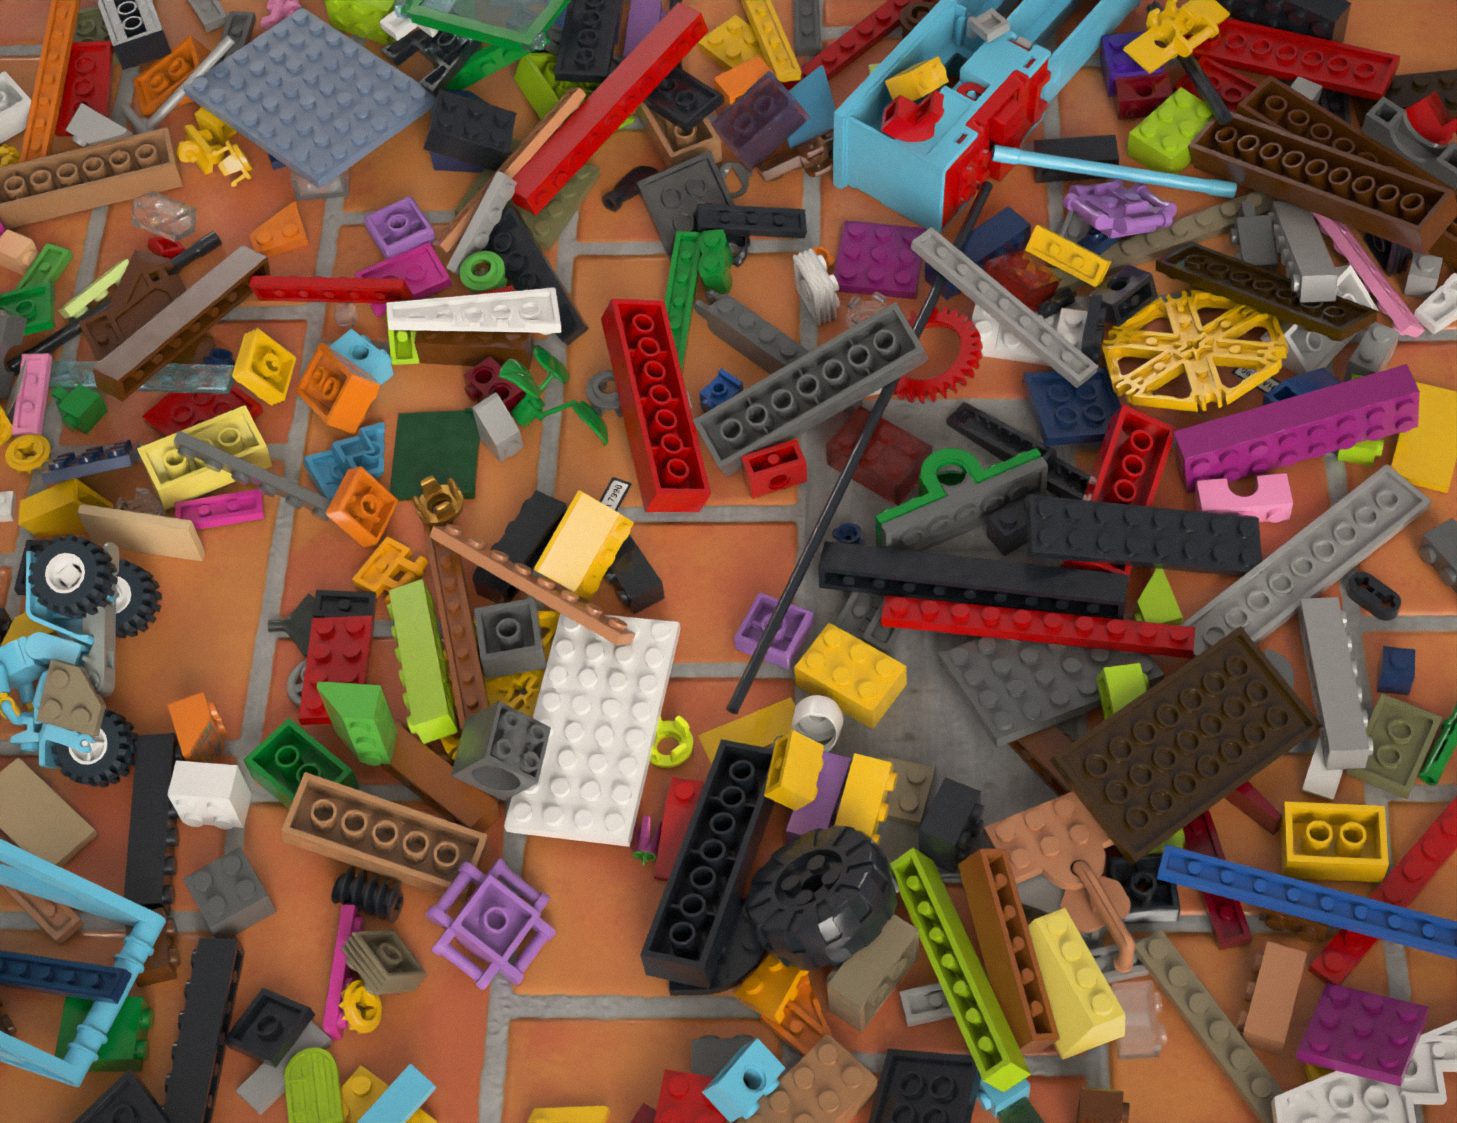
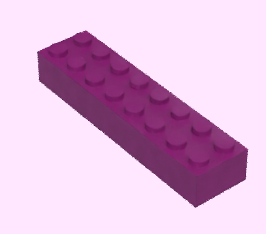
M1407 364L1177 430L1173 432L1177 468L1188 494L1195 492L1196 482L1200 480L1227 478V482L1231 483L1253 474L1258 475L1281 466H1290L1298 461L1312 457L1318 458L1326 453L1340 449H1349L1357 442L1366 440L1377 441L1395 433L1408 432L1418 427L1420 391Z

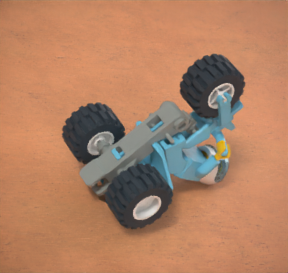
M66 535V539L58 536L54 538V544L47 541L42 545L44 548L43 552L37 551L34 553L26 551V614L31 620L56 630L61 638L37 632L29 637H21L0 647V714L5 720L8 717L11 723L27 728L26 731L11 736L10 744L20 746L21 751H39V766L49 769H59V767H62L60 772L64 776L70 777L72 781L94 787L109 786V783L116 784L120 782V775L127 777L130 773L127 769L129 765L135 766L133 756L136 753L137 746L134 742L137 741L138 734L131 732L135 727L131 722L125 721L126 717L108 709H105L99 736H91L36 721L50 661L60 660L85 667L90 676L89 681L97 695L100 694L102 698L108 697L115 689L116 637L126 638V635L134 637L138 635L137 630L145 632L149 629L146 624L148 622L154 623L157 619L153 616L155 611L160 612L161 605L157 604V600L162 599V593L156 591L160 586L157 581L152 579L154 576L150 572L127 560H119V549L116 544L105 542L103 549L99 545L80 536L78 538L74 535ZM36 680H39V683H38V686H37V689H36V692H35L32 682H33V681H36ZM16 689L19 691L22 705L26 704L27 712H20L17 704L9 697L10 690Z

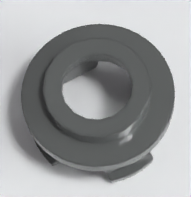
M605 370L595 374L586 386V394L589 402L592 404L591 407L600 416L604 415V410H615L616 414L622 417L618 392L615 391L610 394L602 392L607 388V381H615L613 370Z

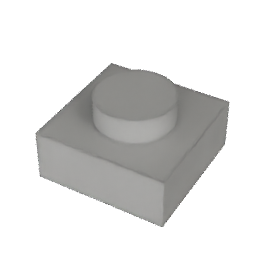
M993 8L971 20V29L987 43L1010 31L1009 21Z

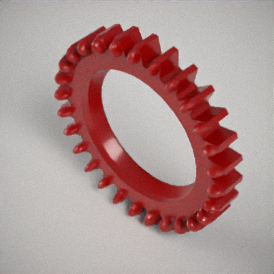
M935 306L924 329L943 327L956 332L961 345L959 356L947 371L936 377L921 380L912 379L905 375L901 376L892 395L897 394L900 400H904L907 397L910 403H913L917 396L922 404L925 403V398L929 395L932 402L935 403L937 393H940L944 399H947V389L952 390L955 394L957 393L956 383L967 386L964 376L974 378L975 374L972 368L979 369L980 367L978 360H981L983 357L981 352L983 344L972 320L969 321L965 313L960 316L957 309L950 313L947 306L939 313L937 306ZM910 311V319H907L911 328L918 317L914 311Z

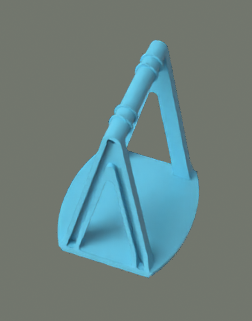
M0 839V861L10 865L0 864V885L134 927L129 937L127 936L123 939L125 945L120 954L114 956L115 963L113 967L127 969L132 974L119 1003L94 1001L83 1024L77 1026L76 1030L78 1033L73 1043H68V1052L64 1060L0 1031L1 1062L74 1087H80L92 1062L98 1060L99 1056L97 1053L102 1043H107V1034L138 974L144 972V963L147 957L153 955V946L166 920L158 913Z

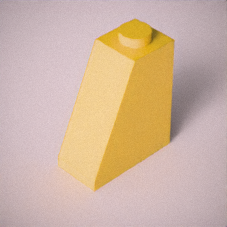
M73 478L20 500L18 525L38 538L85 533L87 531L77 514L80 504L112 509L113 504L78 479Z

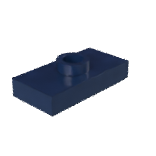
M1095 228L1087 232L1086 236L1077 244L1101 255L1122 237L1109 238Z

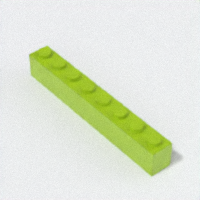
M913 847L890 863L898 882L899 892L915 928L919 930L920 940L982 1080L1004 1093L1030 1076L1031 1072L934 861Z

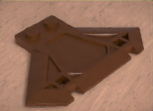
M135 250L107 310L78 322L98 362L186 291L178 274L171 276L168 274V271L174 268L170 258ZM158 277L159 280L155 282L151 280L153 278ZM200 336L166 366L193 373L204 364V357H209L210 351L214 349L215 342L212 336L204 338Z

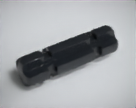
M1065 288L1041 302L1037 310L1038 315H1042L1047 319L1061 311V308H1066L1075 302L1074 297L1077 296L1076 291L1072 292L1070 288Z

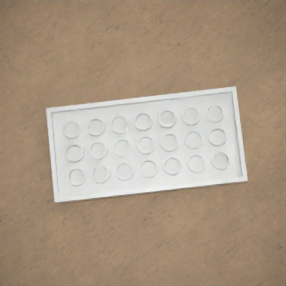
M560 613L533 719L551 727L539 782L512 796L504 825L506 832L630 847L652 754V746L654 745L659 717L681 630L679 622L605 615L608 618L615 617L626 622V628L636 633L631 645H615Z

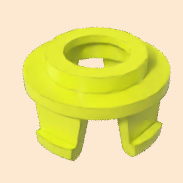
M677 716L675 721H663L659 717V724L650 758L652 764L662 768H672L681 765L690 757L694 747L693 736L689 730V724L683 717ZM671 737L676 739L680 745L671 751V755H663L657 750L660 740Z

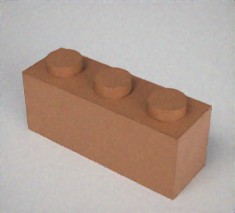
M1267 941L1264 952L1257 951L1252 969L1259 972L1257 981H1249L1244 999L1251 1002L1249 1011H1241L1237 1031L1243 1032L1242 1037L1249 1047L1278 1056L1281 1055L1307 952Z

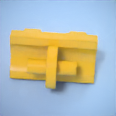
M192 124L185 125L184 130L187 132V138L185 141L179 142V147L176 151L177 157L184 163L196 162L204 174L212 173L213 164L224 160L225 151L213 156L212 150L216 149L218 151L222 146L220 144L212 146L213 137L208 129L197 131Z

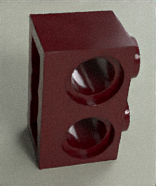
M491 356L463 374L466 383L464 390L472 401L477 400L480 403L496 392L511 417H513L511 409L526 395V392L513 382L498 377L501 366Z

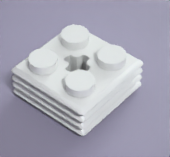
M809 248V251L799 252L798 255L794 254L793 265L796 290L817 325L821 326V323L826 324L827 321L836 320L840 301L835 291L839 290V285L833 274L828 275L826 272L827 265L821 254L817 256L811 248Z

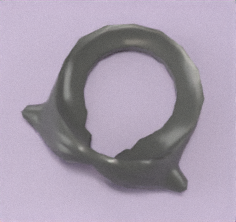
M725 162L718 169L723 180L726 179L731 168L736 170V175L742 183V188L735 193H730L732 199L740 197L747 192L749 177L753 175V172L748 171L740 162Z

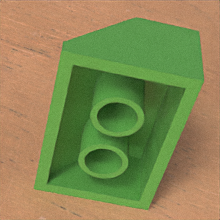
M318 681L317 689L333 728L361 763L370 766L391 764L398 731L381 685Z

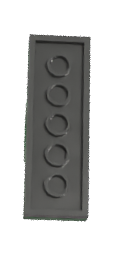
M945 448L935 451L922 464L921 475H919V496L913 497L897 507L887 508L880 514L875 515L876 547L922 552L986 525L987 516L1035 487L1043 496H1046L1048 464L1041 457L1037 448L1028 452H1020L1009 460L990 465L985 470L982 469L973 454L964 450ZM946 465H956L963 469L962 472L956 470L938 472L941 467Z

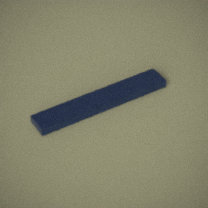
M0 950V986L118 1004L132 977V974L123 968Z

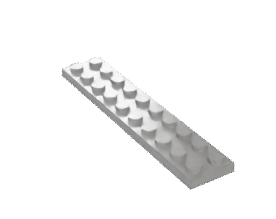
M1386 464L1180 625L1196 627L1193 659L1240 626H1242L1256 645L1298 613L1300 599L1317 598L1429 509L1432 501Z

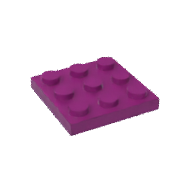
M845 221L834 273L839 290L835 292L916 299L922 258L911 249V244L914 239L927 231V228Z
M1327 983L1297 1050V1061L1401 1087L1428 1019L1429 1007Z

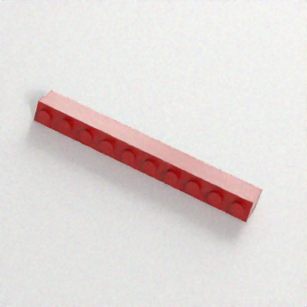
M679 2L512 178L517 182L514 195L511 198L515 205L536 216L709 31L701 12Z

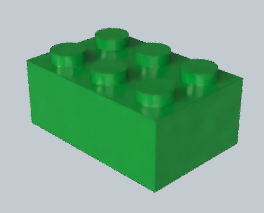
M290 718L285 720L243 759L251 777L289 810L304 772L356 790L360 788L353 770Z

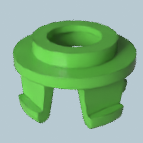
M476 252L466 258L460 268L461 281L471 291L470 294L507 286L508 281L505 279L504 262L494 252ZM481 262H485L491 267L490 271L484 276L474 275V272L477 271L476 265Z

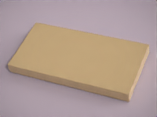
M80 504L77 511L91 541L99 546L104 547L105 542H112L118 546V549L202 562L206 552L191 520Z
M19 757L0 772V830L17 847L62 867L98 835L76 811Z

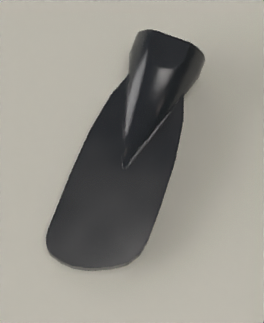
M637 166L633 168L616 184L612 191L607 192L602 197L604 206L616 212L621 208L623 202L639 194L635 185L636 182L655 175L659 171L650 166Z

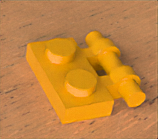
M387 536L352 578L354 586L365 592L376 593L378 598L384 590L389 592V590L412 583L415 580L418 581L424 574L423 570L429 562L423 556H419L415 562L410 561L409 559L412 556L411 549ZM400 570L405 572L399 582L393 580ZM390 594L384 599L386 604L391 603Z

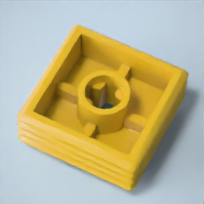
M256 328V330L244 334L232 377L256 394L258 398L273 406L277 402L281 403V400L285 401L297 358L259 328Z

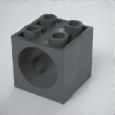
M498 701L465 720L451 776L504 801L538 784L551 727Z

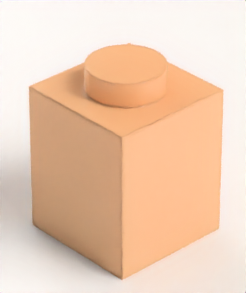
M7 229L0 237V266L24 276L38 257V250L32 239Z

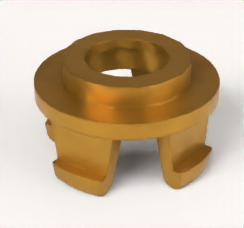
M434 476L427 477L420 482L423 494L420 498L414 496L413 502L419 518L424 523L434 526L444 525L456 519L462 512L464 497L452 478L447 480L448 485H439ZM444 502L435 507L436 514L432 513V509L436 504Z

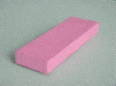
M48 353L22 354L20 371L26 359L27 364L22 386L15 403L11 433L15 437L25 434H39L42 436L52 356Z

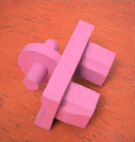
M268 0L267 8L271 14L262 17L260 24L265 31L269 30L302 7L299 4L300 2L298 0Z

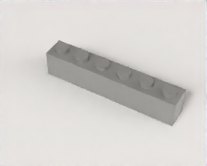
M1284 201L1272 202V212H1268L1267 215L1271 216L1277 253H1281L1282 266H1286L1287 279H1291L1292 291L1297 293L1300 302L1336 301L1338 273L1311 211Z
M1338 597L1300 599L1297 620L1316 719L1322 725L1319 728V735L1326 770L1365 768L1368 755L1373 754V740L1371 736L1366 735L1365 729L1368 726V717L1366 710H1361L1360 706L1362 702L1361 684H1356L1355 682L1357 663L1355 659L1350 657L1352 639L1350 634L1345 633L1347 626L1345 609H1340Z

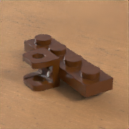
M834 127L756 164L755 167L758 174L767 182L776 181L782 178L784 173L793 169L804 168L810 177H818L832 170L833 162L829 155L833 150Z

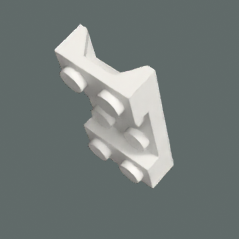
M975 304L972 321L981 336L983 344L981 352L983 356L1050 366L980 306ZM1061 308L1060 315L1054 314L1047 319L1042 315H1038L1081 351L1087 311Z

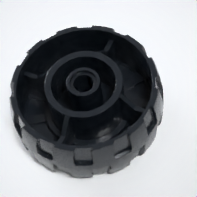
M832 826L828 829L817 828L801 834L798 839L790 844L786 843L771 855V859L763 868L760 867L751 881L750 892L746 894L745 911L755 936L775 960L788 968L793 966L804 971L818 970L820 967L832 964L834 966L853 957V954L870 945L882 933V928L888 920H891L897 906L896 893L899 892L898 882L889 860L879 846L865 832L856 831L853 827Z

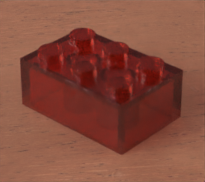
M859 406L826 444L828 466L840 473L842 472L871 411ZM881 417L852 480L899 506L918 484L922 464L932 454V446Z

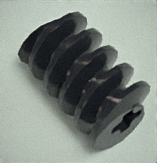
M350 866L346 873L338 877L331 894V901L334 904L341 902V905H355L357 911L364 910L367 915L376 914L379 919L387 918L390 923H394L398 919L404 903L401 882H396L391 889L390 878H384L379 885L378 874H373L369 881H367L366 870H361L358 876L355 877L356 868L354 866Z

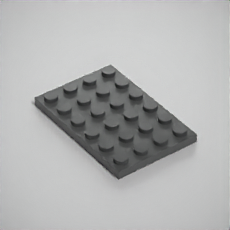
M980 637L938 653V662L996 747L1102 707L1096 677L1104 667L1140 663L1142 673H1146L1148 677L1149 688L1164 679V673L1149 654L991 637Z

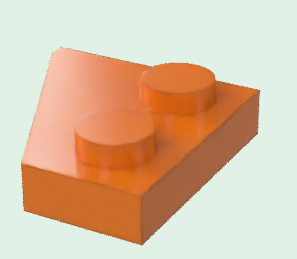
M296 201L291 202L249 234L253 250L267 257L309 245Z
M807 974L801 976L796 986L798 993L793 1001L788 1000L783 1009L785 1017L781 1024L763 1015L760 1016L761 1022L801 1057H804L827 1033L833 1037Z

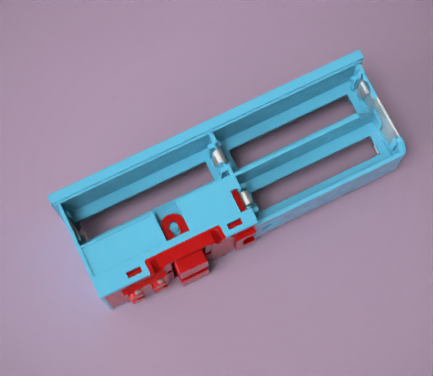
M940 0L834 112L833 185L841 190L848 185L854 189L857 188L879 200L884 206L927 228V230L932 227L941 234L976 195V189L980 190L984 181L992 178L1001 182L1015 166L1014 164L991 161L993 145L1020 148V144L1044 118L1047 105L1101 46V36L1110 35L1134 8L1140 6L1141 0H1101L1052 55L1049 50L1041 46L1079 6L1081 0H1023L1006 19L1009 21L1010 31L989 43L971 29V20L992 8L1004 17L1019 0ZM939 56L941 63L946 69L947 78L952 74L960 78V81L952 89L944 86L939 91L944 95L942 107L944 108V113L939 122L935 123L934 136L922 142H905L892 139V136L881 131L883 110L892 102L885 81L912 65ZM929 94L925 95L924 97H922V98H920V99L914 100L913 102H915L916 104H919V103L922 102Z

